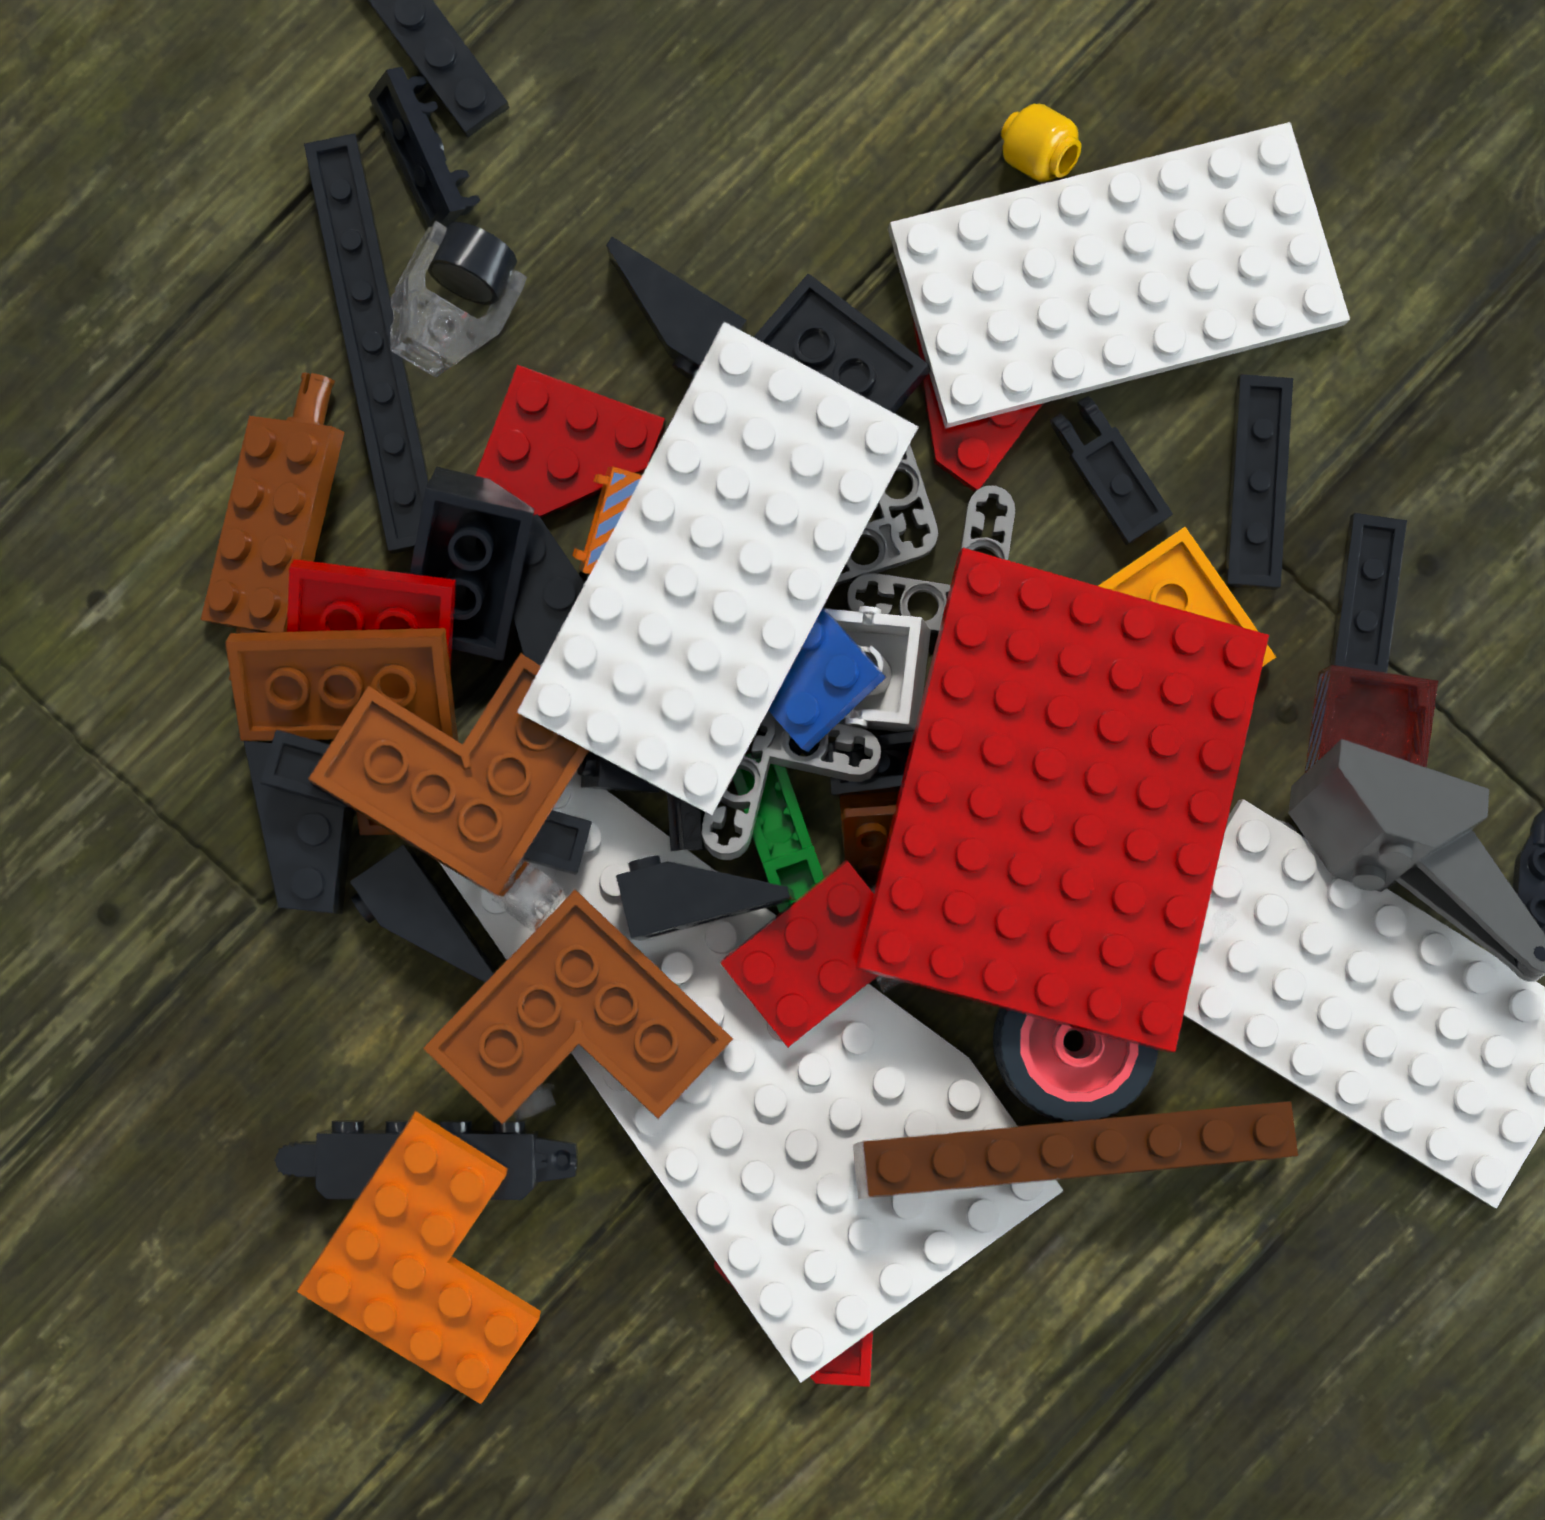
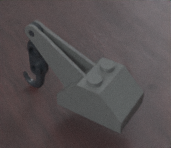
M1344 739L1336 743L1291 786L1288 813L1332 876L1352 882L1355 887L1367 891L1376 890L1382 892L1398 882L1497 957L1522 980L1534 982L1545 976V809L1534 817L1530 828V836L1515 859L1512 888L1472 830L1488 817V788Z

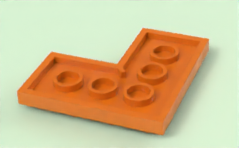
M416 1111L297 1290L301 1295L479 1404H482L539 1321L541 1311L452 1256L505 1178L508 1168Z

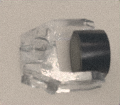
M435 221L432 227L427 229L417 245L395 288V293L390 298V306L393 309V323L390 326V351L437 378L500 334L523 290L527 276L517 270L513 272L517 264L514 252L503 241L479 227L461 222H451L445 227ZM428 270L433 279L451 293L477 304L491 305L487 314L480 319H476L425 288L426 271Z

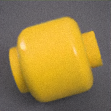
M1031 104L1021 112L1012 113L1004 123L1001 131V138L1004 140L1002 149L1005 161L1037 182H1049L1055 178H1063L1073 169L1080 156L1081 142L1078 140L1077 126L1069 118L1044 104Z

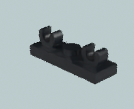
M402 67L388 69L368 96L430 234L441 233L451 222H455L460 215L470 213L480 202V198L478 195L471 197L461 196L457 187L464 184L469 178V174L466 170H455L450 173L445 163L447 159L444 155L442 140L433 131L428 120L438 108L436 102L420 103L415 96L427 84L425 77L414 76L407 79Z

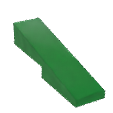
M752 753L747 754V755H744V756H746V757H748V758L753 759L754 761H756V762H758V763H760V762H761V759H762V758H756V759H755V758H752ZM770 764L752 836L768 882L791 888L796 901L820 882L824 875L809 837L786 767ZM736 769L732 779L738 796L748 794L755 785V779L750 772L744 769ZM749 808L743 809L745 814L749 812ZM795 901L777 905L779 914Z

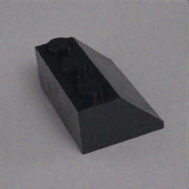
M436 466L425 489L410 574L456 580L452 649L503 661L535 509L488 478Z

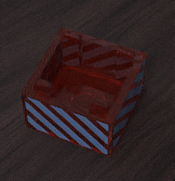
M1330 665L1320 670L1318 673L1305 773L1341 739L1427 768L1438 681Z

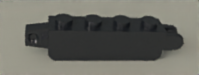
M363 1120L332 1121L331 1130L316 1133V1141L290 1142L289 1146L285 1144L283 1148H278L279 1151L273 1161L276 1162L278 1172H282L283 1176L288 1174L290 1177L294 1174L295 1177H316V1189L326 1199H357L409 1120L385 1121V1130H364ZM439 1121L440 1127L508 1168L505 1178L490 1200H523L538 1185V1182L570 1178L577 1175V1143L538 1137V1131H525V1121H506L504 1124L499 1121H493V1131H472V1121Z

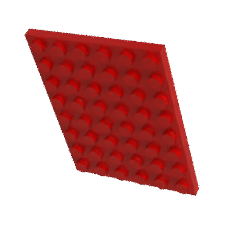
M962 548L958 553L856 969L1168 1053L1175 1052L1269 635Z

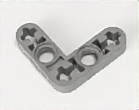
M910 444L904 453L905 460L901 459L895 471L904 472L910 477L913 486L911 493L903 499H893L884 492L878 502L882 518L867 523L860 536L869 537L876 542L879 548L878 558L869 565H860L849 557L845 564L848 572L839 575L834 587L854 581L857 577L866 573H879L919 560L929 555L935 547L938 537L937 523ZM917 501L920 503L921 509H913L911 515L917 529L926 527L928 534L922 538V547L914 548L911 541H901L899 536L906 531L903 513L899 514L896 518H892L889 510H904Z
M985 486L978 489L971 496L966 509L960 550L962 548L970 550L985 548L992 551L996 557L1008 560L1015 517V503L1005 489L998 486ZM988 498L997 499V508L1005 510V516H997L993 523L991 535H1002V543L988 537L975 539L970 537L971 530L979 534L983 531L985 517L983 513L976 512V506H984ZM877 573L863 574L851 583L847 593V606L849 611L859 612V607L864 606V602L856 600L855 595L856 593H865L867 585L877 586V594L888 598L894 597L893 587L903 588L904 592L899 602L900 616H911L908 611V600L913 594L918 592L931 594L938 603V611L932 619L925 622L931 629L930 633H939L947 601L946 595L949 593L950 585ZM880 603L876 604L875 607L881 609V614H890L893 605Z
M767 711L760 724V731L766 733V735L755 737L751 751L752 758H762L761 762L758 763L751 758L743 756L737 769H744L753 775L755 779L753 789L748 794L742 796L733 795L725 790L719 801L731 808L737 809L734 826L735 832L741 834V837L731 838L728 846L719 844L718 835L712 831L714 828L722 829L724 827L727 808L716 807L712 815L705 812L702 824V837L706 849L712 856L721 860L738 858L747 851L751 843L770 764L851 782H862L870 779L879 768L881 747L878 739L869 731L838 723L819 741L820 746L813 755L807 757L798 756L790 750L789 740L791 736L774 716ZM828 736L837 738L835 749L848 752L853 750L854 744L864 745V753L872 757L871 760L862 759L859 767H853L849 765V756L833 752V762L824 761L828 753ZM747 808H749V812H748L747 814H745V813H743L742 811L738 810V809H747Z

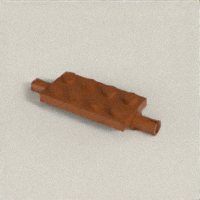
M303 372L301 373V383L293 417L279 420L249 416L200 620L215 625L235 628V633L287 632L289 566L294 559L314 562L344 437V431L333 426L324 425L335 380L311 373L310 376L309 373Z

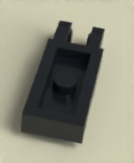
M1087 396L1077 402L1083 420L1089 425L1092 432L1098 436L1096 439L1084 446L1070 421L1062 414H1058L1050 419L1051 427L1064 448L1071 454L1069 457L1070 461L1127 546L1171 518L1173 513L1116 426L1113 428L1110 426L1092 398Z

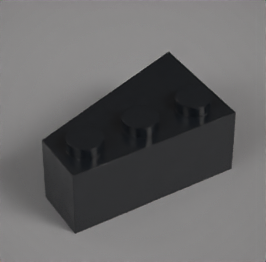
M244 741L278 908L342 914L354 811L260 784L271 743Z

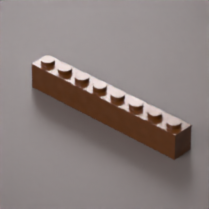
M1291 1101L869 1140L853 1144L858 1199L1298 1156Z

